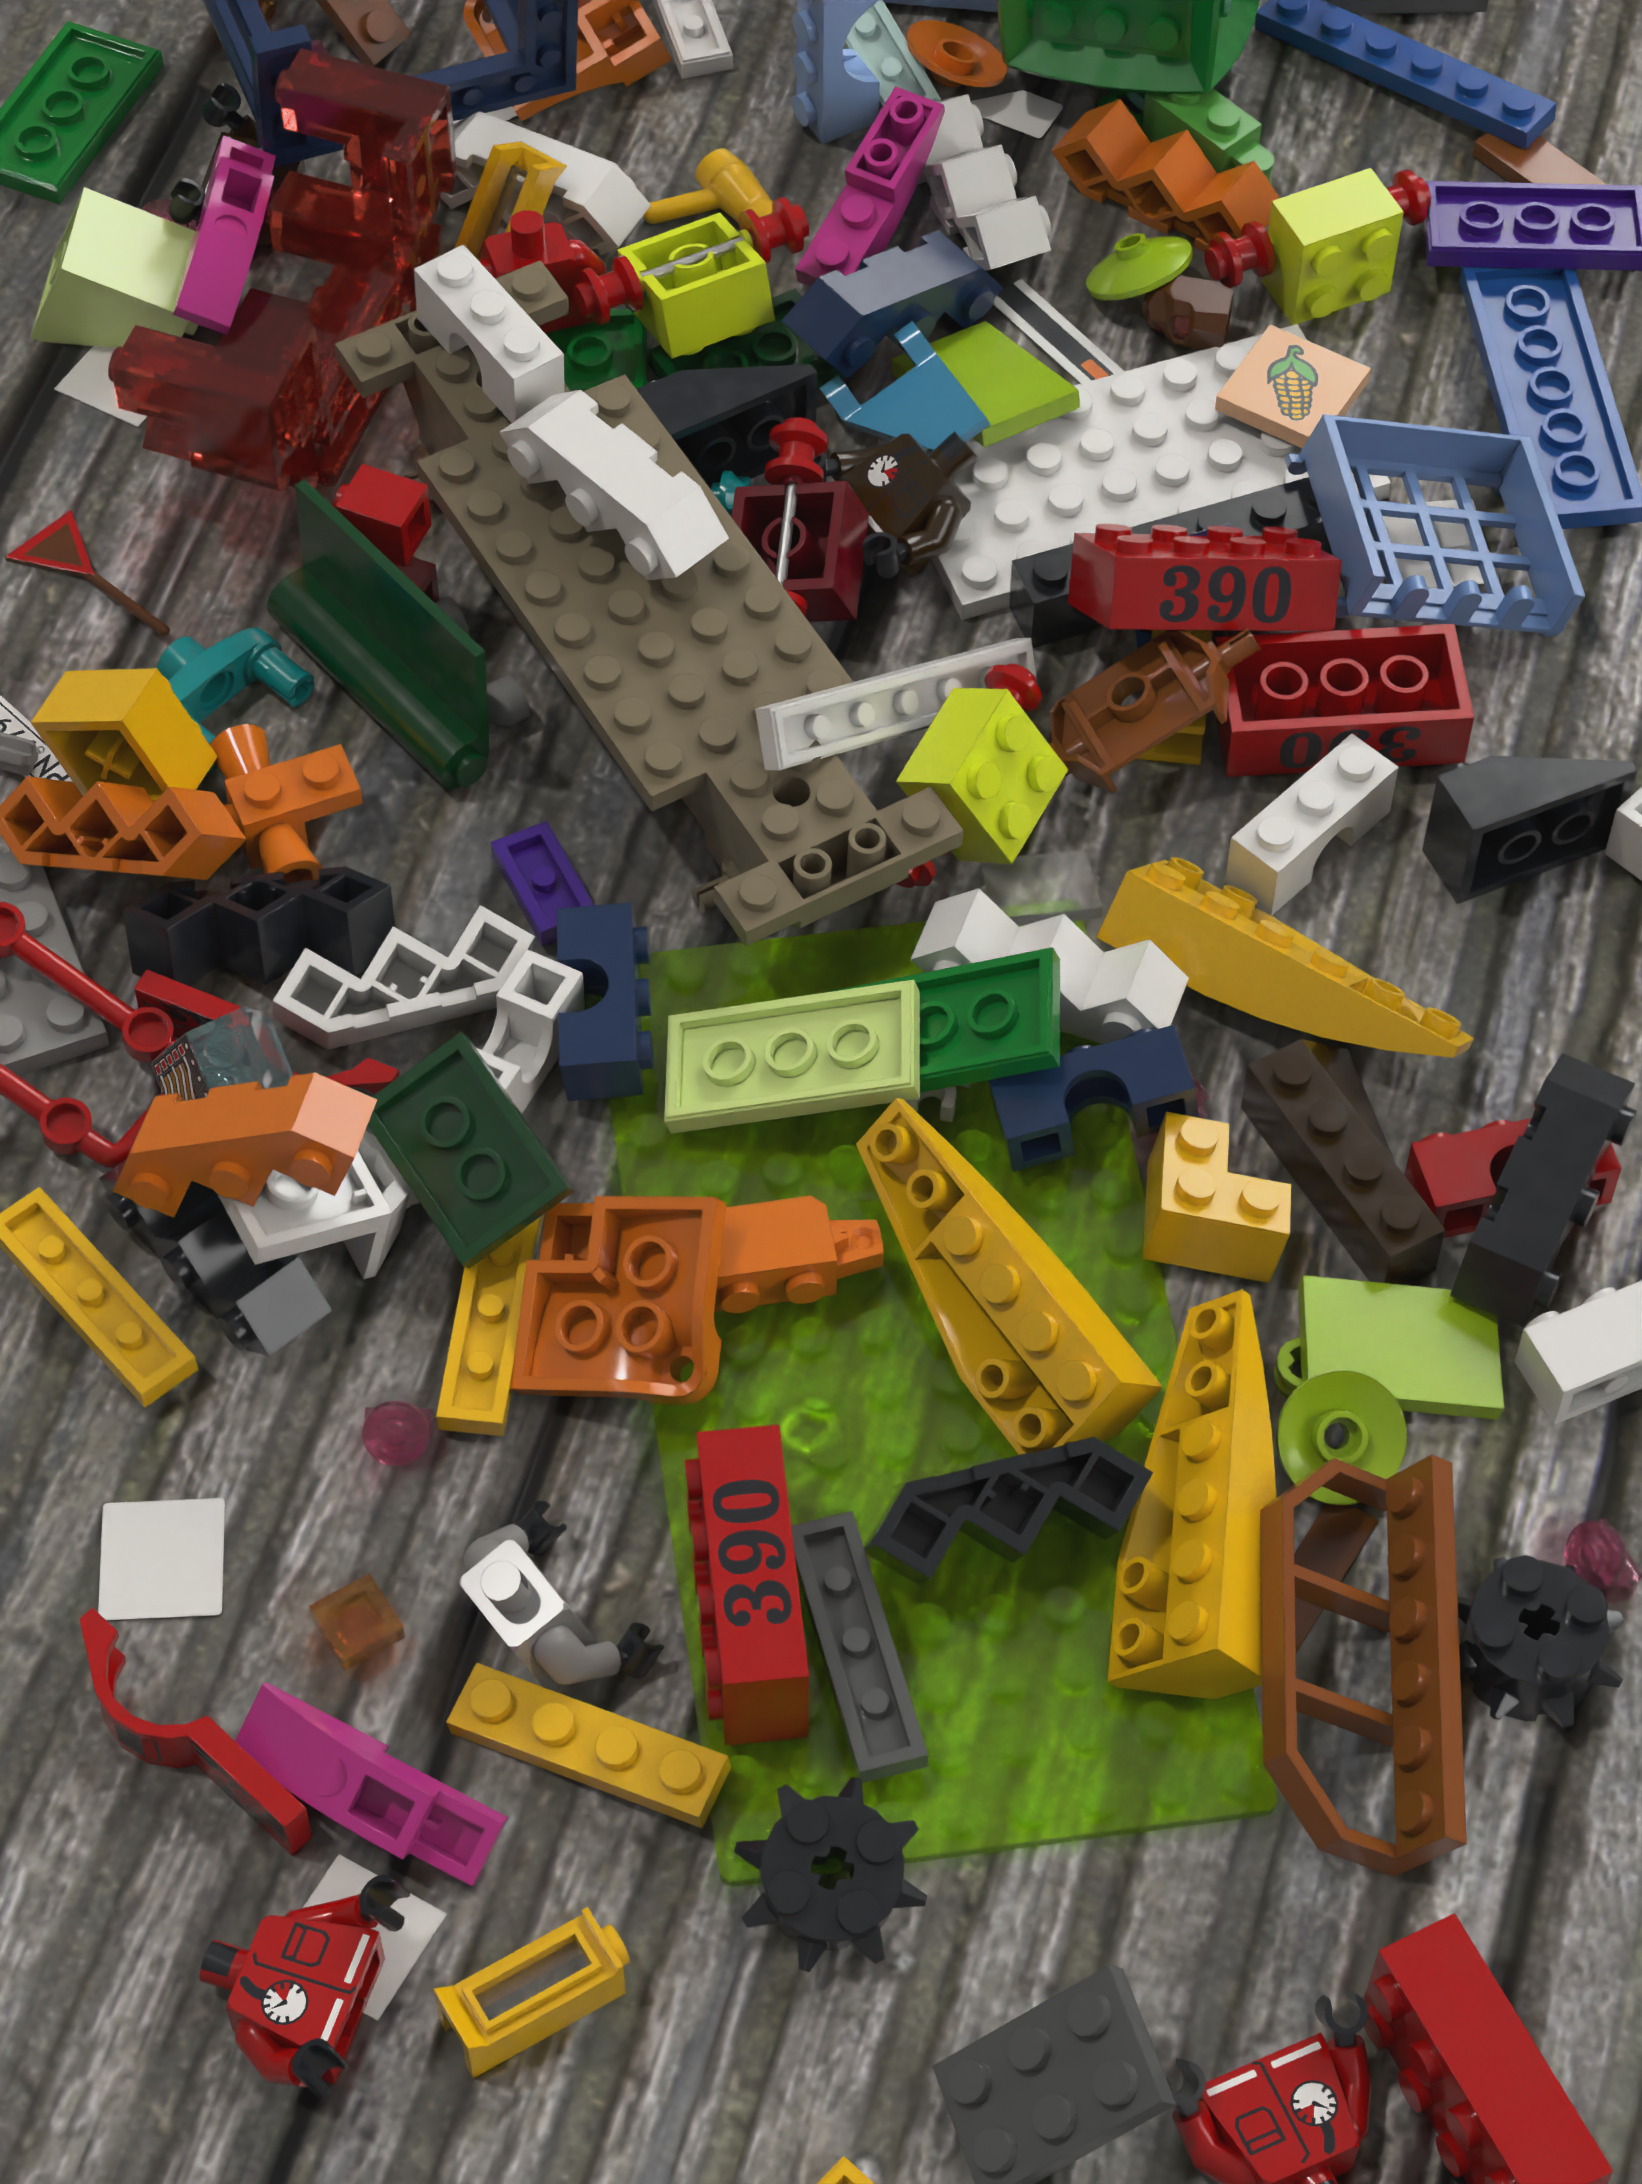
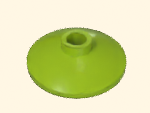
M1143 233L1128 235L1114 245V252L1105 257L1092 269L1086 279V286L1090 295L1099 300H1122L1145 294L1170 282L1189 266L1194 256L1192 246L1188 240L1181 237L1160 236L1146 238V235Z
M1331 1370L1307 1379L1288 1397L1277 1421L1276 1450L1280 1464L1293 1484L1333 1458L1387 1479L1399 1471L1403 1462L1407 1446V1427L1399 1403L1382 1383L1360 1372ZM1338 1423L1343 1430V1439L1338 1446L1330 1448L1325 1442L1324 1434L1331 1424ZM1322 1486L1309 1496L1315 1500L1333 1505L1360 1503Z

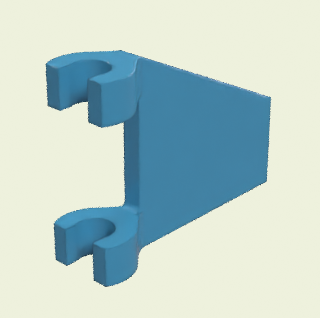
M913 321L896 332L894 336L905 349L906 355L913 363L914 368L864 404H859L839 375L820 387V390L830 402L836 414L847 427L889 441L894 440L901 434L910 433L929 453L937 448L954 431L967 442L991 425Z

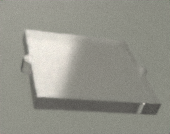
M1086 850L1017 856L1013 864L980 862V872L984 883L981 891L1018 926L1028 925L1061 914H1065L1071 921L1103 918V907L1098 894L1100 890V877L1093 875Z

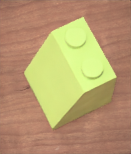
M84 187L53 255L30 338L50 343L175 352L184 332L193 336L198 327L197 324L173 315L191 240L195 231Z

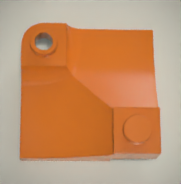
M467 0L463 10V19L484 57L507 52L494 23H489L492 18L483 0ZM578 0L576 90L512 107L522 122L556 103L592 89L624 82L625 86L628 87L668 63L672 58L639 0Z
M595 1196L594 1203H558L547 1211L544 1217L539 1260H527L510 1389L521 1395L619 1397L638 1399L652 1404L670 1405L693 1404L707 1396L717 1380L722 1343L715 1329L714 1307L726 1203L717 1197ZM693 1362L692 1375L687 1381L681 1382L682 1369L687 1364Z

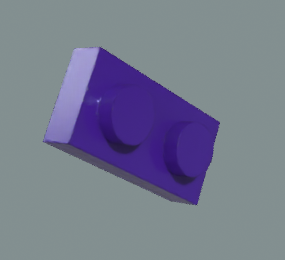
M547 821L491 842L492 858L541 946L557 941V909L594 906Z

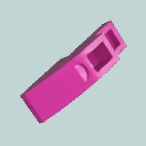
M894 87L845 169V187L795 269L797 282L811 287L819 276L835 270L840 271L846 276L859 271L861 260L885 251L901 221L926 165L945 113L944 104L899 87Z
M223 135L216 151L199 223L191 240L173 315L225 335L228 334L266 212L274 180L272 171L276 158L275 155Z
M267 1682L262 1684L235 1740L284 1788L335 1822L402 1860L408 1854H411L471 1886L479 1879L509 1818L386 1754L390 1746Z

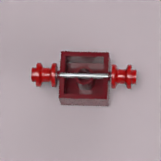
M789 418L782 424L774 426L770 431L769 444L779 453V458L770 460L765 467L764 477L770 485L735 487L731 518L809 622L856 620L864 560L862 542L867 535L869 513L847 481L823 482L824 471L818 464L814 463V458L823 455L827 451V434L819 429L815 422L809 419Z

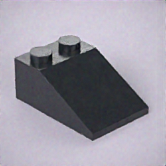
M811 364L680 370L662 379L648 382L643 387L637 389L710 489L714 482L721 481L723 471H732L737 477H750V479L764 474L766 464L772 459L779 458V453L769 444L770 431L774 426L782 424L789 418H805L816 423L817 371Z
M1490 756L1471 764L1460 763L1454 765L1443 774L1437 776L1422 851L1457 904L1606 849L1616 810L1630 798L1638 770L1632 761Z

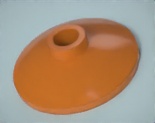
M938 20L918 21L908 29L905 39L908 42L909 51L921 64L931 71L932 77L939 83L948 87H959L960 85L992 87L1004 80L1008 67L1003 62L1002 54L990 42L978 34L961 26Z

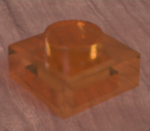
M370 1573L309 1605L313 1622L344 1671L405 1638L402 1623Z

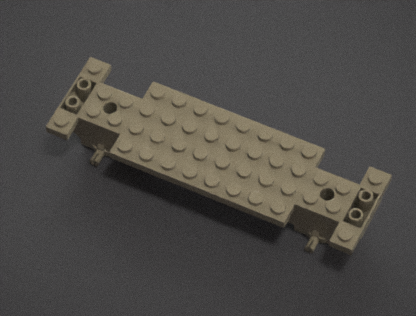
M541 260L495 278L538 326L569 314L568 296ZM417 310L335 343L337 362L363 398L398 383H403L418 422L419 439L430 454V456L417 461L416 472L406 474L404 477L428 485V492L651 812L682 798L704 829L705 847L719 865L721 877L691 890L693 901L697 907L699 906L701 913H705L707 910L718 906L746 947L786 927L802 928L908 878L909 870L962 846L964 830L932 787H928L877 811V808L873 806L836 754L820 759L821 756L816 757L811 762L783 770L764 769L756 708L845 685L853 681L625 374L583 391L598 403L599 413L596 416L612 429L623 423L658 452V460L655 463L672 477L682 471L700 485L729 537L727 541L676 578L646 581L643 574L635 570L628 561L625 554L626 544L616 528L587 532L585 527L578 523L570 514L565 502L566 494L558 480L529 484L527 479L513 468L507 456L508 446L499 433L512 423L482 391L480 367L469 345L449 354L418 320ZM564 383L565 392H571ZM815 739L809 747L820 746V743Z

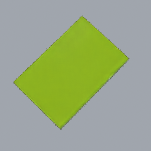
M987 321L929 343L991 425L973 437L983 447L997 443L1080 408L1079 390ZM906 353L891 359L892 376L899 379L914 368Z
M1302 1276L1297 1287L1302 1383L1323 1372L1350 1370L1366 1374L1382 1383L1393 1394L1402 1411L1498 1420L1504 1410L1497 1315L1450 1296L1451 1289Z

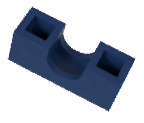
M632 902L557 909L558 962L583 973L584 994L597 995L603 998L597 1005L587 1010L558 1013L559 1067L567 1100L577 1101L644 1095L643 1070L654 1069L651 1031H642L641 1017L652 1016L653 1014L649 978L640 979V965L651 964L648 927L636 926Z
M1175 1025L1160 1029H1141L1131 1033L1127 1038L1097 1046L1083 1045L1075 1047L1060 1056V1067L988 1080L994 1111L1013 1172L1074 1156L1075 1151L1070 1124L1079 1111L1093 1104L1107 1103L1123 1109L1132 1120L1137 1138L1158 1133L1166 1112L1199 1118L1196 1088Z

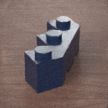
M937 230L922 236L919 247L910 251L903 252L896 246L861 260L859 271L844 276L840 271L835 270L819 276L782 321L822 358L849 379L858 368L864 366L872 358L876 346L885 336L906 352L894 334L913 321L927 339L933 332L937 320L944 312L964 329L969 328L975 320L987 314L994 303L995 297L1003 287L942 232Z

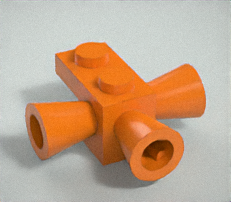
M241 724L224 730L214 738L210 746L218 756L214 764L226 778L224 782L228 804H225L224 807L246 837L241 847L250 869L262 867L263 874L283 872L284 882L318 880L319 869L323 868V866L308 847L305 822L363 804L360 785L342 745L338 744L271 765L267 736L261 727L253 724Z

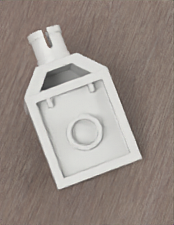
M367 1131L363 1135L356 1156L335 1196L317 1188L305 1186L294 1178L273 1169L254 1207L218 1194L255 1265L343 1241L363 1279L376 1276L401 1229L405 1210L411 1205L420 1203L376 1137Z

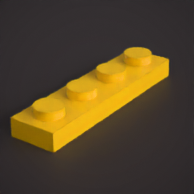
M40 1186L0 1213V1248L144 1408L198 1371L196 1357Z
M544 1214L471 1268L464 1267L436 1414L438 1430L504 1437L512 1395L510 1386L527 1260H536Z
M477 1662L446 1721L449 1731L453 1735L703 1828L731 1769L728 1755Z

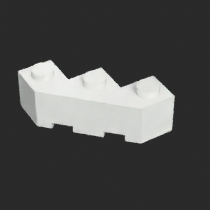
M966 94L939 101L938 103L944 104L945 113L918 184L928 183L932 196H930V207L949 235L960 233L967 244V247L963 248V252L984 270H992L1050 251L1048 237L1051 235V223L1045 208L1042 205H1038L1036 196L1016 197L1014 186L1017 184L1016 168L1011 157L1008 154H1004L1002 144L983 148L980 137L984 132L982 116L977 106L971 104L969 95Z
M481 111L449 126L415 168L449 208L453 209L473 199L493 145L522 141L567 165L566 169L556 180L542 215L544 223L551 221L561 224L567 239H579L590 249H598L600 255L618 248L651 206L636 188L632 179L616 163ZM521 175L518 177L503 217L507 223L510 221L525 181V177Z
M582 390L551 395L499 432L508 446L507 456L513 468L521 476L525 477L529 484L558 480L566 494L565 502L570 514L578 523L585 527L587 532L615 528L618 530L626 544L625 554L628 561L635 570L643 574L646 581L678 577L729 539L700 485L682 471L672 477L655 463L658 460V452L623 423L612 429L597 417L596 414L599 413L598 403Z
M979 888L935 902L910 959L923 972H929L1053 947L1060 958V1031L1101 1044L1127 1038L1131 1033L1141 1029H1160L1171 1026L1189 977L1150 939L1103 952L1065 914L1019 927Z
M480 905L450 956L446 957L393 926L361 979L305 948L273 999V1019L329 1050L497 1008V993L527 949L532 951L535 936Z

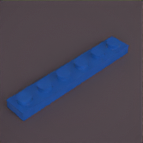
M1268 0L1257 11L1255 17L1256 30L1525 150L1555 120L1556 102L1324 0Z

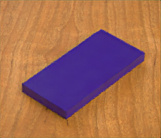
M1425 181L1431 193V206L1427 209V216L1424 221L1427 266L1642 271V185Z

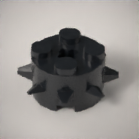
M1528 1555L1508 1560L1505 1557L1494 1559L1493 1572L1475 1591L1473 1599L1457 1597L1458 1618L1466 1624L1459 1645L1460 1674L1470 1677L1474 1684L1472 1691L1479 1700L1490 1707V1716L1493 1719L1500 1720L1505 1715L1527 1722L1536 1721L1538 1715L1548 1714L1562 1728L1573 1726L1574 1709L1591 1690L1593 1684L1620 1687L1623 1679L1602 1660L1608 1636L1624 1623L1621 1612L1608 1610V1604L1602 1591L1576 1574V1569L1572 1565L1561 1566L1543 1560H1536Z
M851 1777L838 1797L821 1796L812 1800L804 1799L787 1784L777 1789L781 1818L775 1823L768 1839L736 1842L734 1853L759 1870L758 1890L760 1897L742 1917L746 1928L777 1924L778 1929L784 1936L797 1942L799 1969L802 1971L810 1972L825 1950L839 1951L848 1948L850 1945L874 1964L879 1963L885 1959L880 1928L886 1923L892 1909L919 1907L926 1904L927 1895L904 1879L905 1859L902 1850L918 1832V1826L914 1820L889 1823L877 1810L865 1805L863 1802L862 1780L859 1778ZM828 1857L840 1860L843 1863L841 1870L849 1871L850 1880L839 1879L834 1890L819 1886L818 1883L822 1874L811 1872L813 1864L824 1865Z

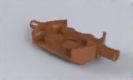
M1245 628L1243 632L1216 648L1212 640L1205 643L1185 630H1167L1057 700L1049 712L1052 742L1049 745L1067 767L1068 772L1066 776L1072 773L1078 780L1114 793L1117 791V788L1109 775L1213 710L1221 724L1226 722L1229 679L1226 674L1231 672V667L1256 651H1260L1261 648L1248 628ZM1144 691L1135 703L1121 706L1123 701L1132 693Z

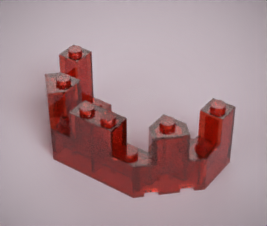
M302 48L289 69L281 71L276 83L275 99L277 103H281L284 129L344 144L343 156L350 165L352 185L305 172L289 170L278 191L270 193L264 220L266 224L270 225L272 247L274 250L335 265L324 286L316 287L310 303L250 288L240 307L236 309L228 334H223L217 346L135 325L123 347L118 346L112 353L108 367L109 379L114 382L118 408L148 416L142 448L190 461L191 467L277 491L288 490V486L295 488V484L304 479L313 488H316L317 484L326 487L337 485L389 388L363 398L337 362L335 343L417 310L414 269L438 257L445 227L435 223L441 192L452 194L457 173L450 86Z

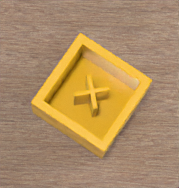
M158 668L65 671L30 722L83 796L97 781L144 787L152 801L155 802L169 786L196 790L218 757L202 734L200 726L190 717L173 692L171 684L160 673Z

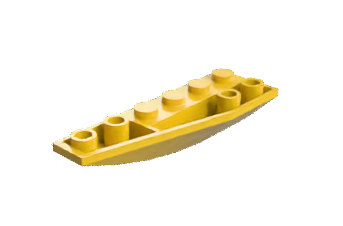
M1171 857L1169 861L1162 860L1128 870L1096 937L1115 948L1150 939L1189 977L1186 985L1189 988L1260 1019L1322 1038L1387 1051L1454 1058L1467 1051L1474 1040L1473 1037L1460 1030L1461 1022L1455 1017L1436 1008H1423L1405 997V993L1395 985L1370 976L1270 914L1256 908L1258 900L1253 895L1231 885H1224L1223 889L1214 886L1202 879L1204 871L1201 868L1178 857Z
M895 1098L856 1143V1146L959 1378L1018 1455L1051 1449L1091 1437H1096L1100 1441L1105 1442L1121 1433L1162 1389L1161 1383L1086 1289L1014 1208L904 1099Z
M1241 1289L1189 1308L1144 1465L1153 1474L1131 1511L1117 1561L1107 1682L1118 1688L1217 1699L1262 1686L1260 1510L1273 1501L1277 1494L1272 1428L1262 1355L1251 1296Z

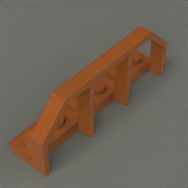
M1431 1454L1393 1476L1384 1479L1333 1458L1309 1472L1260 1510L1263 1765L1318 1850L1395 1877L1467 1844L1452 1463ZM1322 1486L1383 1512L1387 1510L1389 1601L1294 1564V1507ZM1295 1598L1385 1633L1390 1632L1392 1714L1296 1678ZM1297 1712L1382 1744L1393 1746L1396 1845L1347 1828L1297 1751Z

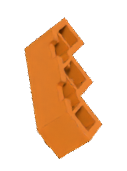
M1121 99L1085 112L1051 150L1082 195L1099 203H1102L1108 197L1129 207V217L1167 235L1173 228L1195 238L1194 247L1203 252L1209 248V240L1213 234L1224 231L1232 239L1241 237L1243 225L1251 221H1258L1266 228L1269 224L1272 201L1280 198L1255 161L1217 174L1188 130L1151 143Z
M27 776L0 805V835L18 862L27 865L208 880L246 840V837L215 792L169 786L153 802L144 787L97 781L83 796L74 782Z
M318 1073L291 1076L287 1086L263 1089L259 1081L210 1088L206 1098L186 1101L182 1099L179 1093L155 1096L113 1192L133 1200L144 1208L157 1210L173 1218L191 1181L213 1189L223 1197L236 1199L254 1207L273 1169L294 1178L305 1186L314 1187L335 1196L356 1156L377 1099Z

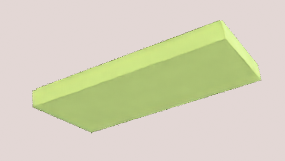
M915 980L668 1016L664 1122L671 1134L892 1103L895 1098L904 1099L905 1101L920 1099V991Z

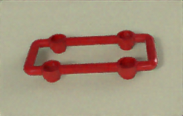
M0 902V958L15 955L122 1031L126 1052L137 1061L153 1063L178 1042L174 1037L173 1022L166 1012L156 1007L133 1009L27 934L22 912L10 903ZM192 1050L199 1070L201 1072L202 1078L204 1080V1066L202 1064L201 1059ZM0 1063V1095L40 1123L44 1143L50 1150L68 1155L81 1152L95 1163L112 1169L127 1159L150 1106L117 1143H112L93 1130L91 1113L83 1102L69 1097L52 1100Z

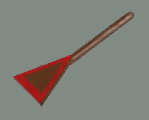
M72 510L5 556V560L8 562L82 576L161 636H167L170 633V628L92 570Z

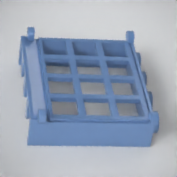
M1323 414L1300 454L1288 453L1285 459L1289 473L1293 475L1308 473L1333 556L1342 560L1340 579L1345 595L1344 597L1338 596L1337 618L1352 615L1537 632L1542 633L1545 637L1559 635L1564 630L1566 623L1585 597L1530 437ZM1369 474L1402 478L1410 504L1377 501ZM1418 480L1451 483L1459 509L1426 506ZM1467 485L1492 487L1494 494L1502 497L1507 514L1475 511ZM1382 516L1415 519L1424 546L1391 543ZM1432 521L1464 524L1473 551L1440 548ZM1481 526L1513 529L1522 556L1489 553ZM1396 558L1429 561L1438 589L1427 588L1425 579L1421 575H1412L1403 581ZM1446 563L1478 566L1487 593H1480L1477 582L1473 580L1463 581L1453 588ZM1495 568L1527 571L1536 598L1532 597L1529 587L1525 585L1515 586L1504 595ZM1385 575H1386V579H1387L1388 584L1381 583V582L1383 581Z

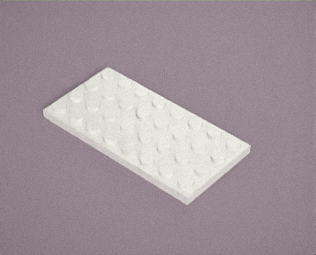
M1298 324L1281 328L1307 340ZM1262 334L1224 344L1221 348L1212 347L1074 385L1079 390L1080 408L987 447H983L973 438L966 443L978 457L953 481L971 501V508L962 519L950 550L945 554L930 558L961 620L1009 607L1012 560L1072 544L1074 533H1095V528L1098 524H1118L1133 527L1309 477L1307 472L1300 475L1289 473L1285 462L1288 453L1300 454L1302 448L1215 410L1217 394ZM1349 410L1345 414V417H1352ZM879 439L878 445L889 442V440ZM1369 474L1377 501L1388 499L1391 488V481L1388 476Z

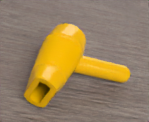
M720 148L705 156L696 169L695 179L702 190L650 202L651 206L643 215V219L649 224H658L720 208L739 223L740 212L747 209H752L759 217L772 213L773 201L750 168L729 150Z

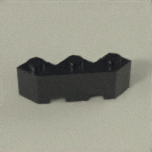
M346 866L319 869L318 880L284 882L283 872L230 877L231 888L196 891L195 880L169 882L123 909L132 973L142 977L146 970H150L188 986H192L198 979L221 965L266 985L280 978L285 972L293 968L305 948L356 976L367 970L393 926L395 927L391 885Z
M1562 1053L1546 1077L1534 1102L1535 1110L1523 1137L1519 1135L1499 1177L1492 1204L1485 1218H1480L1472 1235L1450 1296L1524 1327L1537 1305L1548 1309L1563 1273L1552 1269L1559 1249L1574 1223L1585 1228L1599 1198L1600 1191L1590 1187L1597 1166L1611 1143L1623 1146L1635 1120L1637 1110L1627 1106L1635 1086L1634 1082Z
M126 1160L99 1178L110 1195L104 1199L105 1205L117 1224L126 1231L131 1229L161 1261L170 1279L180 1289L185 1290L187 1288L218 1320L221 1330L237 1349H245L270 1357L333 1311L299 1256L289 1255L254 1264L218 1194L213 1189L191 1181L173 1218L157 1210L144 1208L133 1200L113 1192Z
M1091 1437L1030 1454L1025 1453L972 1466L969 1469L906 1482L893 1496L864 1545L866 1554L921 1586L931 1579L958 1531L1011 1563L1026 1555L1052 1509L1103 1540H1107L1121 1530L1153 1472L1096 1437Z

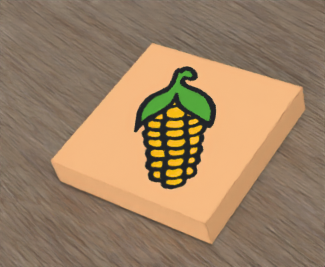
M1270 324L1217 394L1215 410L1303 449L1323 414L1345 416L1368 384L1371 368Z

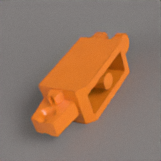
M811 1195L726 1207L714 1312L743 1313L759 1305L787 1301L796 1304H807L815 1302L823 1296L837 1295V1279L883 1266V1242L877 1220H829L826 1204Z

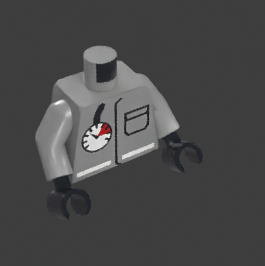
M536 1502L516 1525L509 1524L474 1541L467 1548L463 1558V1564L467 1572L460 1577L458 1583L508 1647L544 1688L557 1692L564 1685L613 1676L619 1670L633 1678L640 1679L646 1676L665 1648L662 1644L651 1645L644 1640L650 1633V1628L645 1624L637 1622L629 1626L617 1646L610 1641L597 1642L527 1554L528 1552L535 1556H541L567 1529L565 1523L556 1527L549 1524L542 1517L550 1507L548 1502Z

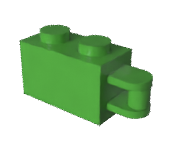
M1213 88L1206 94L1145 93L1142 131L1151 143L1188 130L1217 174L1255 161L1271 184L1274 156L1260 145L1262 124Z

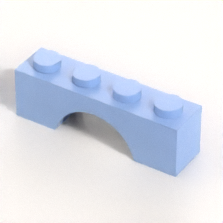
M797 0V12L792 17L793 27L797 35V53L792 58L793 69L796 74V95L792 98V105L799 123L804 127L809 126L822 144L872 125L879 114V80L854 49H843L853 25L879 0Z

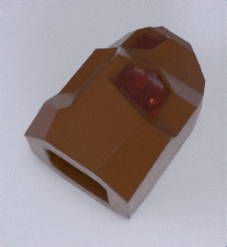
M1178 275L1165 285L1145 293L1141 314L1151 328L1165 333L1166 337L1173 344L1197 350H1205L1212 347L1221 348L1226 344L1234 290L1217 281Z

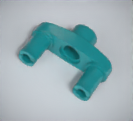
M258 627L242 630L207 649L189 636L181 637L173 641L165 649L156 666L160 673L169 681L173 692L190 717L200 726L202 734L209 744H211L216 736L199 722L216 711L252 681L260 680L292 707L304 703L313 692L315 686L313 682L314 676L282 652L281 644ZM214 763L207 772V774L217 769V766Z

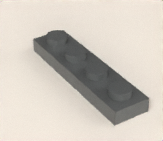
M853 1511L791 1525L797 1577L857 1778L861 1779L862 1783L927 1767V1749Z

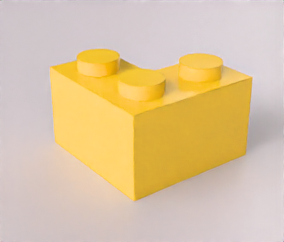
M1166 1112L1148 1159L1142 1259L1270 1283L1290 1235L1291 1184L1228 1172V1123Z

